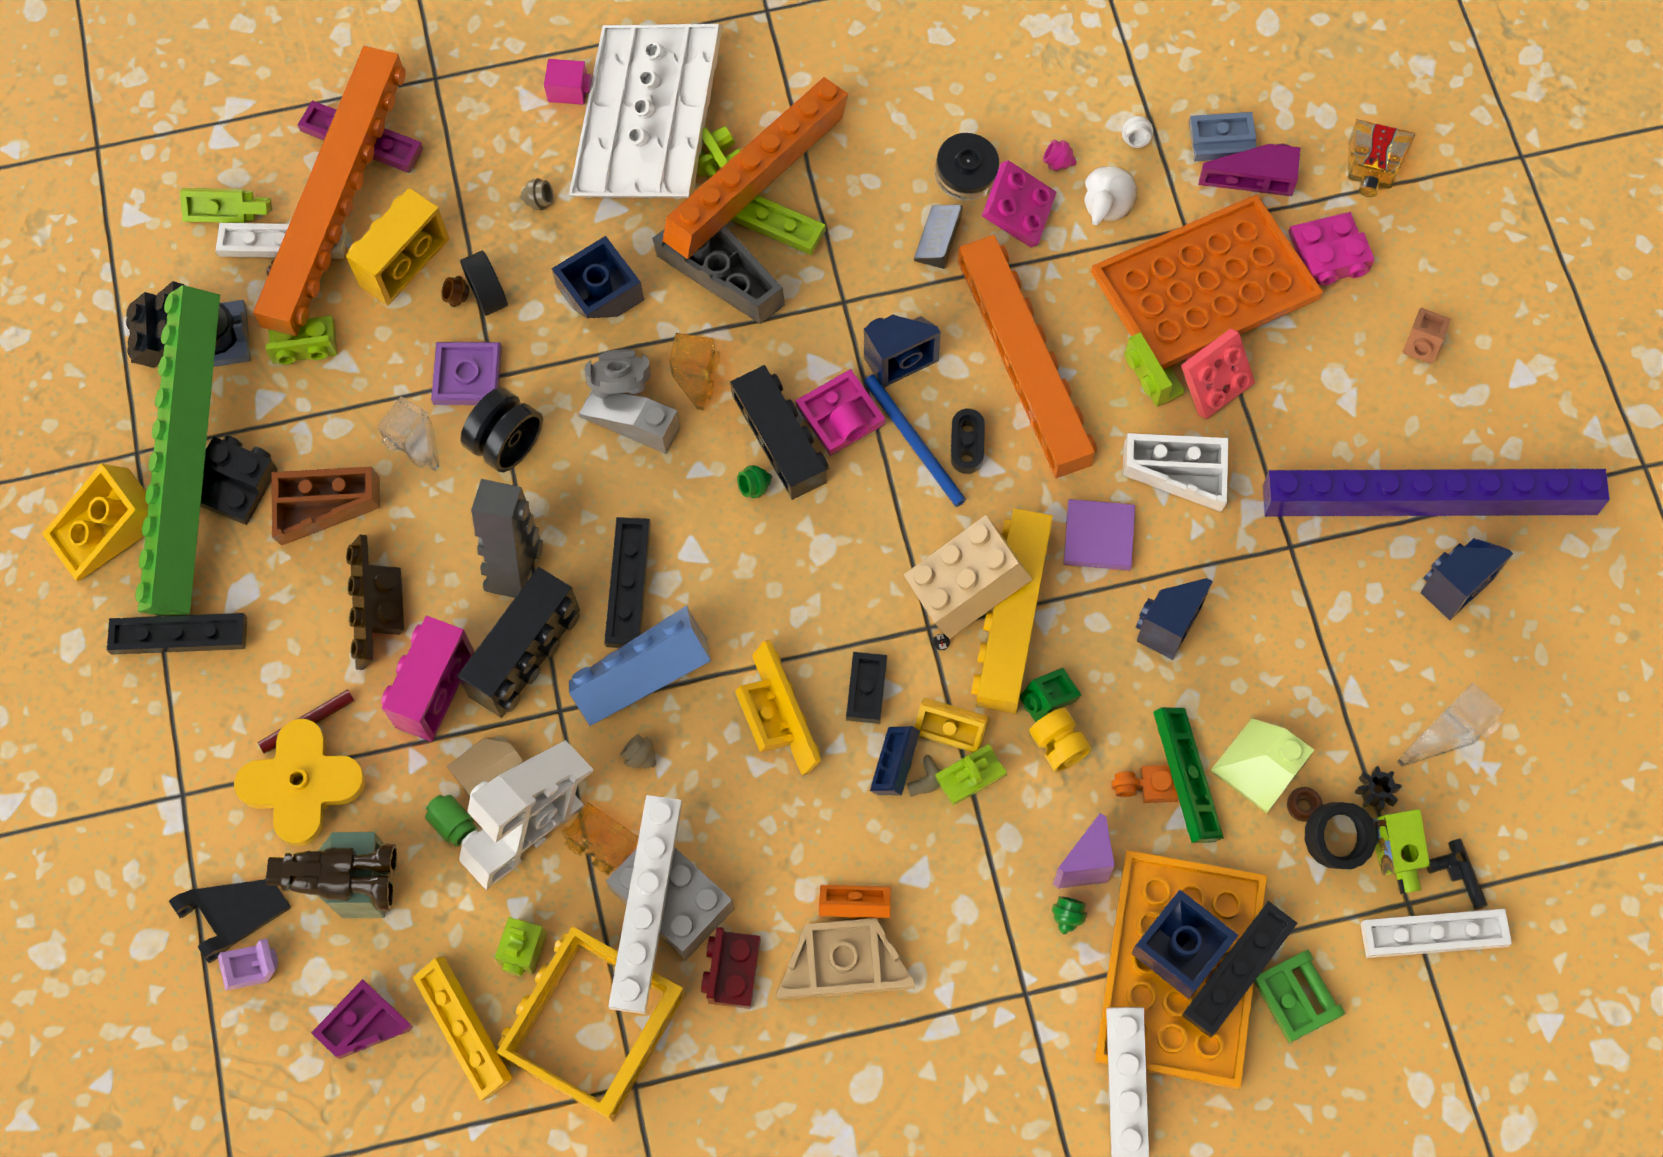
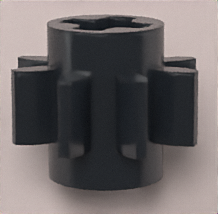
M1376 766L1372 771V776L1365 772L1361 774L1359 780L1364 785L1359 786L1355 790V794L1362 795L1364 800L1362 807L1374 806L1377 812L1380 813L1384 809L1385 802L1390 806L1396 804L1398 799L1392 793H1397L1402 788V785L1395 784L1392 778L1394 775L1393 771L1387 774L1381 772L1379 766ZM1377 785L1383 788L1379 794L1373 790Z

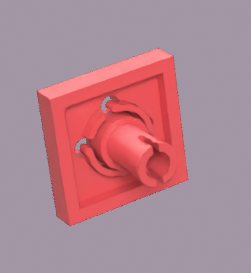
M1229 329L1197 354L1186 359V362L1181 365L1197 413L1204 419H1208L1255 384L1240 334L1233 329Z

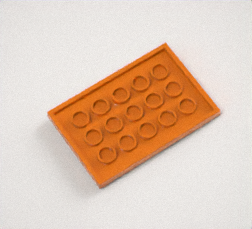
M1257 194L1092 265L1091 274L1129 334L1133 336L1141 332L1163 369L1194 356L1229 329H1233L1241 335L1321 299L1323 294L1322 289Z

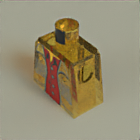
M1356 119L1349 138L1347 177L1350 180L1361 182L1359 187L1361 195L1375 197L1378 194L1379 187L1385 189L1392 187L1413 142L1415 133Z

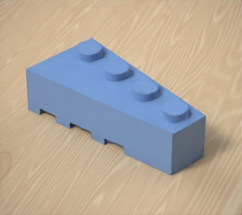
M686 605L618 650L608 654L593 666L582 668L573 674L572 679L569 680V693L587 723L591 726L710 662L707 639Z

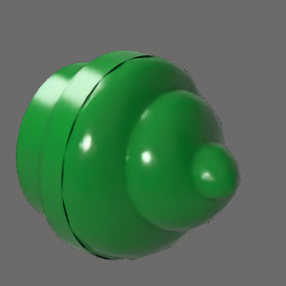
M747 466L738 473L737 483L739 490L745 497L759 498L766 493L768 486L771 484L772 475L758 466Z
M1058 897L1057 904L1052 906V913L1054 914L1055 922L1059 924V931L1063 935L1075 930L1077 926L1082 925L1086 921L1088 914L1085 912L1086 903L1069 897Z

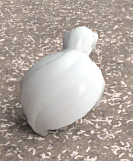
M1113 166L1099 167L1090 173L1085 180L1088 191L1084 202L1088 213L1092 216V224L1098 225L1102 220H1119L1132 209L1137 195V187L1134 178L1125 170Z

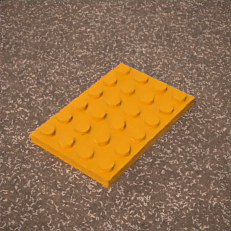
M1125 851L1094 1063L1108 1065L1106 1008L1143 1007L1147 1073L1238 1090L1241 1088L1254 982L1212 1038L1185 1019L1182 1014L1262 910L1267 875L1141 852ZM1179 890L1183 891L1239 935L1190 999L1186 998L1131 954L1137 942Z

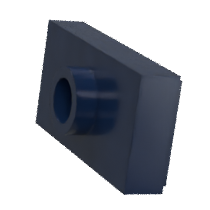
M913 726L888 727L871 784V792L876 795H902L920 730Z

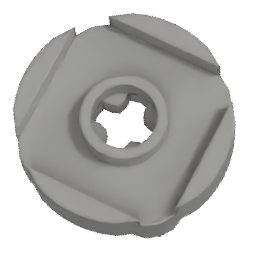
M621 349L604 352L598 355V362L592 365L590 360L585 365L586 383L588 387L593 389L594 396L599 398L624 392L630 394L643 392L645 390V382L651 376L648 357L642 354V358L636 357L633 350Z

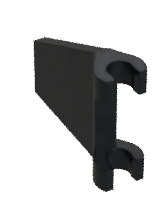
M266 879L191 889L169 900L179 918L185 917L198 906L217 935L197 946L208 963L218 959L220 952H225L240 940L291 909L277 886H267Z

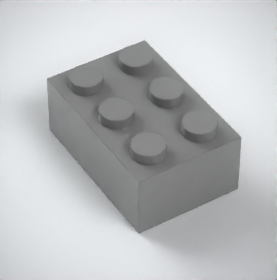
M675 848L660 937L687 960L735 908L732 899ZM636 850L606 880L610 891L625 905H627Z

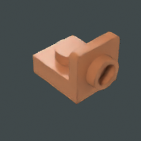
M1420 308L1403 353L1430 364L1434 363L1451 318Z

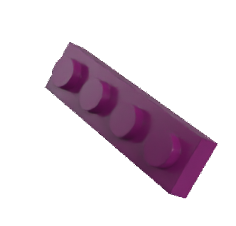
M312 100L297 124L300 132L324 140L336 109ZM384 128L383 135L377 138L374 145L373 160L410 173L423 151V146L420 141Z

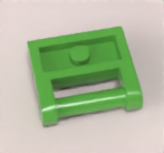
M1309 949L1259 974L1254 981L1289 1044L1346 1014L1342 1005L1336 1004L1313 965L1314 957ZM1300 969L1324 1010L1323 1013L1316 1014L1293 974V970Z

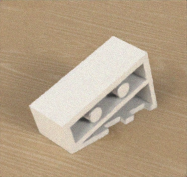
M1128 433L1124 442L1123 476L1222 512L1227 504L1228 438Z

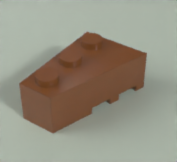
M372 466L271 472L272 538L280 545L288 544L380 508V476Z

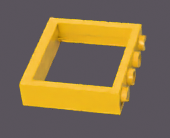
M572 926L568 934L564 933L562 938L555 943L553 951L556 954L550 964H543L535 978L537 985L530 996L525 995L516 1009L518 1017L511 1028L507 1026L501 1033L502 1038L497 1044L499 1049L496 1053L502 1059L613 1122L686 993L683 987L653 971L651 988L663 995L602 1101L518 1054L523 1042L580 948L610 965L616 966L618 951Z

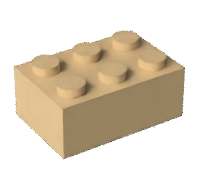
M986 515L904 574V577L933 622L949 639L1033 580L1000 531Z

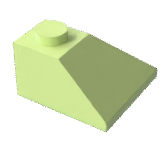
M1251 718L1213 766L1211 772L1267 814L1309 760L1314 749L1285 728Z

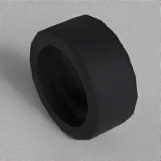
M483 250L460 260L472 292L485 316L508 306L498 277Z
M1330 802L1319 806L1310 815L1305 826L1304 840L1309 854L1317 863L1327 868L1351 870L1362 866L1372 856L1377 845V830L1373 818L1364 808L1354 803ZM1336 815L1349 817L1357 831L1355 847L1349 855L1344 857L1331 854L1324 840L1325 827L1328 821Z

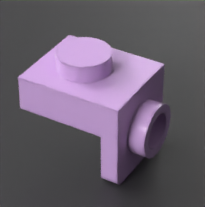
M267 938L259 940L256 946L220 952L218 956L225 991L267 983L278 967L276 951L274 948L269 947Z

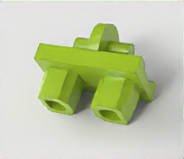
M726 126L712 133L706 127L703 128L702 139L710 154H706L704 150L701 151L697 175H709L711 178L717 172L716 169L718 167L721 169L741 151L739 148L726 157L723 155V151L736 144Z
M987 744L936 773L935 778L954 806L1007 776V771L997 759L990 744Z

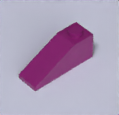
M1283 143L1277 145L1266 144L1205 162L1202 165L1198 185L1292 196L1298 181L1301 148Z

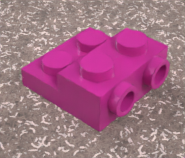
M1351 212L1290 226L1288 233L1294 249L1317 284L1326 286L1346 277L1359 278L1370 271L1375 259L1364 232L1359 233Z

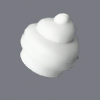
M1142 116L1131 117L1122 126L1123 140L1133 148L1146 146L1153 136L1151 122Z

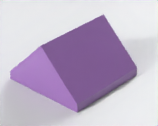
M1100 813L1058 867L1053 885L1058 889L1108 883L1114 868V860L1105 815Z

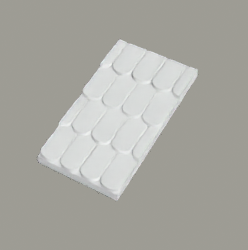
M720 24L603 25L569 196L584 198L682 199L688 198L693 194L699 155H701L703 128H705L707 109L710 104L714 70L717 67L722 31Z

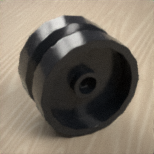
M499 387L486 394L473 408L461 431L460 441L464 448L476 456H483L485 463L496 471L504 473L519 464L530 452L542 430L543 416L542 413L529 404H521L519 397L508 389Z

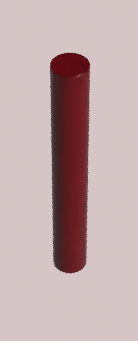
M347 689L298 719H308L318 723L355 700ZM281 729L257 742L264 754L276 748L277 736Z

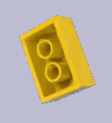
M409 187L403 195H399L394 199L389 210L381 218H377L372 223L370 230L360 240L351 245L346 258L359 287L386 306H389L450 239L439 208Z

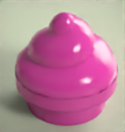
M1054 139L1044 153L1043 162L1048 164L1049 169L1059 171L1061 168L1067 169L1070 166H1075L1076 158L1068 142L1064 140L1059 142Z

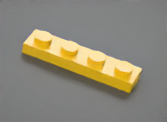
M444 956L434 958L412 978L480 1101L489 1099L508 1084L512 1077L500 1055L496 1053L495 1046Z

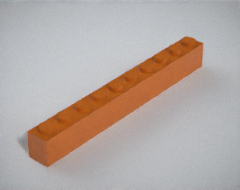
M363 46L254 308L253 314L261 328L297 336L301 326L307 323L309 316L308 308L312 298H316L320 290V278L323 271H327L330 266L331 251L334 244H337L341 239L342 224L345 217L351 214L353 207L352 199L356 190H360L362 187L363 172L367 163L370 164L373 159L374 145L377 138L383 135L385 128L384 120L388 111L391 112L393 110L397 88L404 83L406 71L397 53Z

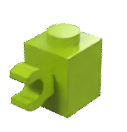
M508 917L495 955L497 962L503 966L502 971L522 977L523 972L534 975L547 936L542 926Z

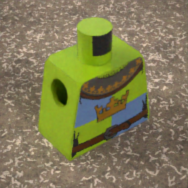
M1420 809L1388 814L1373 819L1377 830L1375 850L1383 876L1396 873L1400 894L1421 891L1417 870L1429 867L1430 862Z

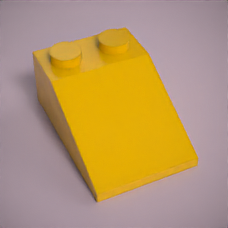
M101 463L43 531L42 535L75 580H82L143 537L142 525L148 514V504L145 501L146 491L129 468Z

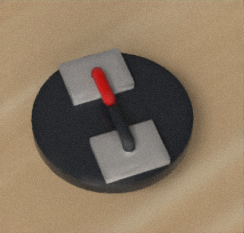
M938 634L933 639V645L938 650H945L950 645V639L945 634Z

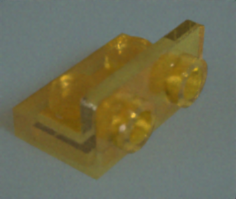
M587 802L570 827L565 825L561 830L566 840L564 845L579 856L584 852L595 859L592 864L608 876L636 850L639 836L589 802Z

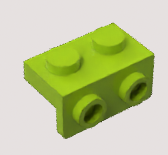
M1141 332L1129 337L1124 353L1126 362L1136 373L1144 392L1150 396L1154 405L1158 407L1182 396L1184 388L1171 367L1165 369L1161 367Z

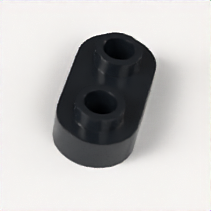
M962 409L952 419L951 464L958 472L964 474L974 473L979 470L984 458L985 421L983 416L974 409ZM964 426H971L974 430L965 432L962 428ZM965 455H968L972 457L973 460L970 462H964L961 458Z

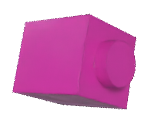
M548 59L544 80L547 101L584 105L586 93L590 92L592 75L587 74L585 61Z

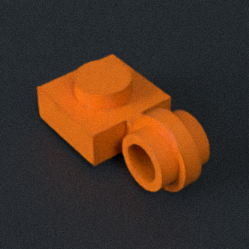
M1169 765L1142 766L1140 769L1141 779L1135 778L1134 772H1118L1114 774V780L1111 781L1112 790L1116 791V796L1118 797L1135 796L1137 790H1142L1143 803L1179 801Z

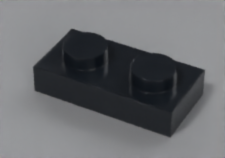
M853 652L846 721L880 724L887 655Z

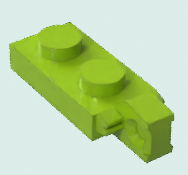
M182 188L180 190L183 222L245 223L254 220L255 214L267 215L269 211H272L271 198L253 197V191H246L245 189Z

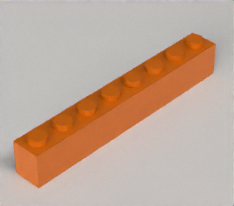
M823 77L666 217L663 242L686 259L691 257L842 119L848 93Z
M994 234L959 246L958 264L1053 475L1057 479L1092 466L1094 454L1097 452L1096 443L1093 436L1086 434L1082 426L1084 424L1082 412L1078 406L1074 407L1070 400L1071 390L1065 378H1060L1057 371L1059 368L1057 358L1053 351L1048 352L1045 345V332L1040 324H1035L1032 317L1034 315L1032 304L1028 297H1023L1020 291V278L1017 272L1011 271L1008 265L1009 256L1006 247L1003 244L999 245Z

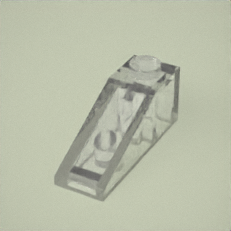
M1472 682L1404 752L1397 763L1403 767L1474 744L1482 735L1488 740L1502 725L1497 719L1505 710Z

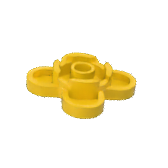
M296 719L284 725L277 736L275 758L254 760L246 763L239 769L234 780L235 793L244 804L256 809L274 808V830L285 843L292 846H305L313 842L322 831L324 810L329 805H341L354 801L362 793L365 786L364 771L354 759L348 756H326L325 735L316 723L308 719ZM303 778L301 784L295 785L298 780Z

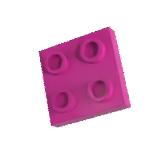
M1006 160L999 167L982 217L1032 248L1039 244L1057 192L1011 161Z
M851 369L795 400L796 407L830 456L885 425L884 416Z

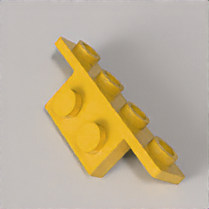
M771 640L763 641L752 654L762 681L740 685L735 691L759 751L764 752L790 746L800 773L802 775L809 774L821 762L818 745L811 737L806 717L795 699L793 686L787 680L781 666L780 655L775 651Z

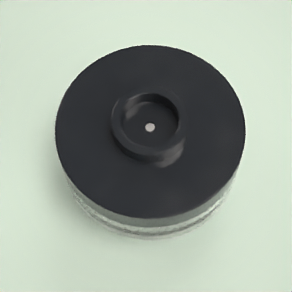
M973 133L953 135L943 142L938 151L934 165L936 182L942 191L955 199H978L987 194L994 184L999 170V156L995 147L980 135Z

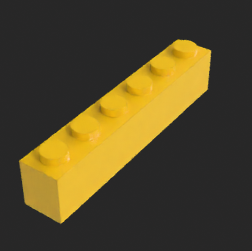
M1013 508L1011 520L1004 519L1002 536L1004 539H1007V543L1033 580L996 605L993 612L988 611L986 613L983 631L989 632L987 643H980L977 662L983 663L982 674H974L971 694L977 695L976 707L1013 714L1017 712L1053 515Z

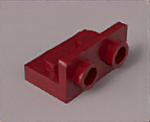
M722 927L716 928L715 936H709L706 957L712 958L710 972L704 971L701 985V993H707L708 1004L751 1009L761 941L760 936L725 932Z

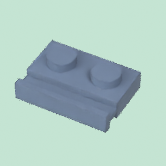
M1252 112L1190 116L1189 129L1192 149L1194 150V162L1215 160L1256 148V133Z

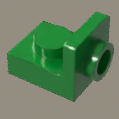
M1064 668L1033 679L1020 694V700L1035 722L1054 710L1076 702L1081 697V693Z

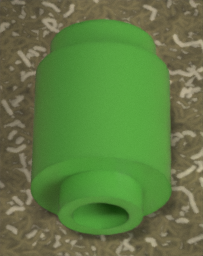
M438 795L426 807L425 819L447 843L452 842L455 847L460 846L463 839L469 833L476 830V826L473 824L474 819L452 795L444 797Z

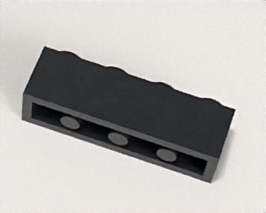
M763 365L730 381L732 397L791 500L826 484V470L829 469L826 458L821 451L816 453L811 444L814 443L813 437L807 426L801 427L797 421L798 412L792 400H785L781 393L783 386L775 373L770 374L767 367Z

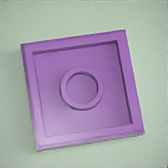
M436 342L431 397L433 405H477L486 394L493 389L499 388L501 343Z
M1069 499L1063 565L1130 571L1132 567L1135 505Z

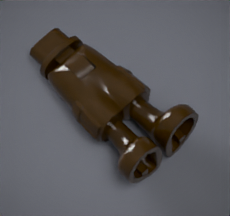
M386 843L375 852L357 855L354 848L336 847L327 848L325 851L298 852L293 854V857L291 853L286 852L284 857H269L266 885L281 886L283 891L290 889V891L318 895L327 900L348 901L353 896V893L365 894L372 898L378 910L390 911L393 904L394 887L391 876L384 875L395 874L397 847L396 844ZM356 870L375 871L383 874L372 877H352Z

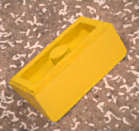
M923 698L914 728L920 730L919 737L969 752H975L981 747L989 716L929 698Z

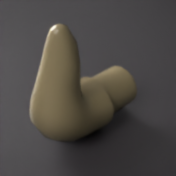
M925 755L923 761L927 776L907 783L910 797L922 793L927 794L940 787L935 774L941 770L929 755Z

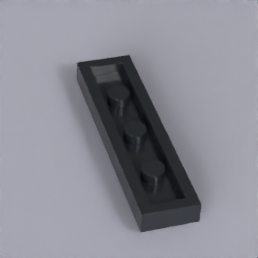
M616 518L604 641L606 647L621 648L641 635L651 528L650 519Z
M244 613L109 618L107 651L111 655L245 649L247 617Z
M1268 901L1182 1016L1212 1038L1298 923Z

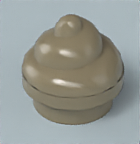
M540 178L529 181L520 195V199L534 210H544L553 203L554 198L551 184L547 180L542 181Z
M639 734L635 735L620 753L628 767L647 769L656 766L653 742L648 737L643 738Z

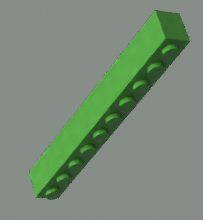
M185 285L171 292L167 296L164 310L168 314L167 324L161 335V342L164 344V354L158 366L161 384L155 397V406L158 407L157 420L152 428V438L155 439L154 452L150 456L148 465L152 474L151 484L148 486L145 495V501L148 504V514L142 525V534L145 536L144 549L139 557V567L142 569L141 582L138 584L135 594L136 601L139 602L138 612L159 616L190 614L220 303V294Z

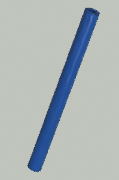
M875 375L868 376L864 380L867 388L954 506L962 505L966 498Z

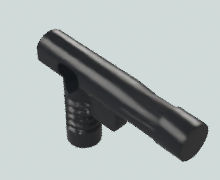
M1461 838L1448 843L1451 850L1450 854L1429 859L1430 864L1426 868L1430 874L1447 869L1451 881L1463 880L1474 910L1488 906ZM1460 853L1463 861H1458L1455 855Z

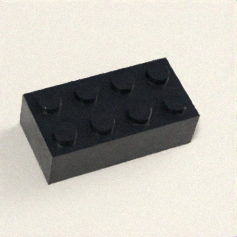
M539 566L458 674L457 677L469 698L500 718L507 711L511 712L517 706L521 698V691L527 683L532 684L540 673L542 662L547 656L551 657L554 655L560 645L559 639L566 629L571 630L580 617V608L571 586Z

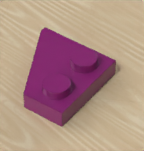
M362 979L311 1034L336 1058L341 1059L411 1031L413 1026Z

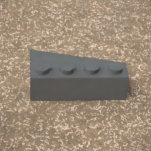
M726 226L722 227L688 259L663 242L664 230L652 238L657 257L759 324L785 306L783 287Z
M481 479L471 512L475 536L479 537L478 555L484 556V561L486 562H482L480 566L481 575L487 576L483 582V589L486 592L515 598L529 579L534 559H539L541 556L543 540L540 539L539 529L535 525L534 515L530 512L529 501H526L522 487Z

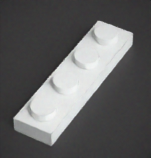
M219 223L216 252L219 257L275 258L289 224ZM342 225L340 241L333 246L331 259H344L347 238L345 225Z
M1506 909L1363 920L1360 923L1366 958L1509 947L1512 944Z
M1107 1007L1111 1157H1149L1144 1008Z

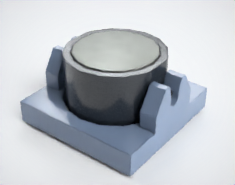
M244 300L219 303L213 367L251 361L247 309Z

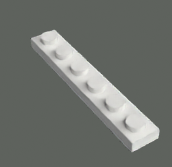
M646 795L608 1005L609 1009L646 1014L681 815L682 800Z

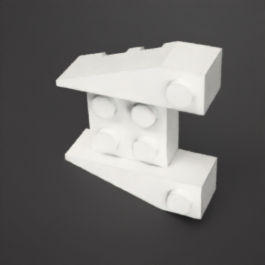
M565 740L498 775L490 782L483 781L479 783L470 793L468 813L483 830L480 832L474 830L463 839L459 861L487 890L522 862L520 859L521 854L532 845L536 848L541 846L547 840L544 837L561 823L565 824L584 807V804L575 796L578 783L590 775L594 769Z

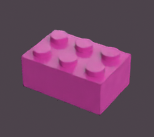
M426 615L422 625L418 624L412 633V645L408 654L403 655L397 664V676L393 685H389L385 689L381 699V708L396 729L433 742L461 683L457 676L475 651L464 629Z

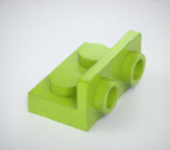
M332 316L309 318L307 323L301 326L297 336L268 329L269 343L266 344V352L273 364L288 365L298 360H323L328 356L337 355L335 321Z

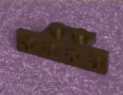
M360 534L348 546L346 552L347 564L351 565L348 594L352 596L353 607L349 614V624L351 627H354L351 657L355 659L356 670H364L373 661L372 633L400 635L404 631L401 568L369 565L367 535Z

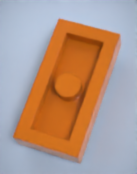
M820 885L819 916L848 917L850 919H860L862 917L890 918L891 887Z

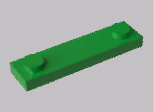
M1161 707L1155 710L1153 714L1157 730L1161 737L1191 843H1211L1224 839L1186 709Z

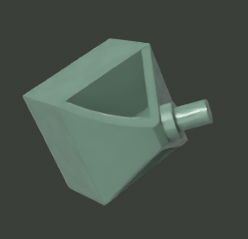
M332 832L318 851H325V849L332 847L354 848L356 854L361 855L375 852L384 843L375 832ZM356 870L352 877H372L383 874L375 871ZM353 893V896L348 901L321 898L342 918H385V911L378 910L372 898L365 894Z

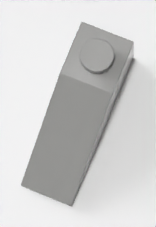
M592 389L579 412V417L664 454L667 453L680 429L677 410L649 398L624 393L611 394L608 397L599 398L594 396Z

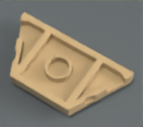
M876 918L809 923L803 927L795 952H793L789 961L788 969L777 990V1000L915 989V981L900 960V956L894 946L890 944Z

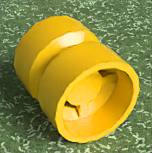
M1065 707L1045 715L1029 729V733L1037 746L1047 750L1044 757L1056 773L1075 765L1093 749L1083 732L1074 730L1077 723Z

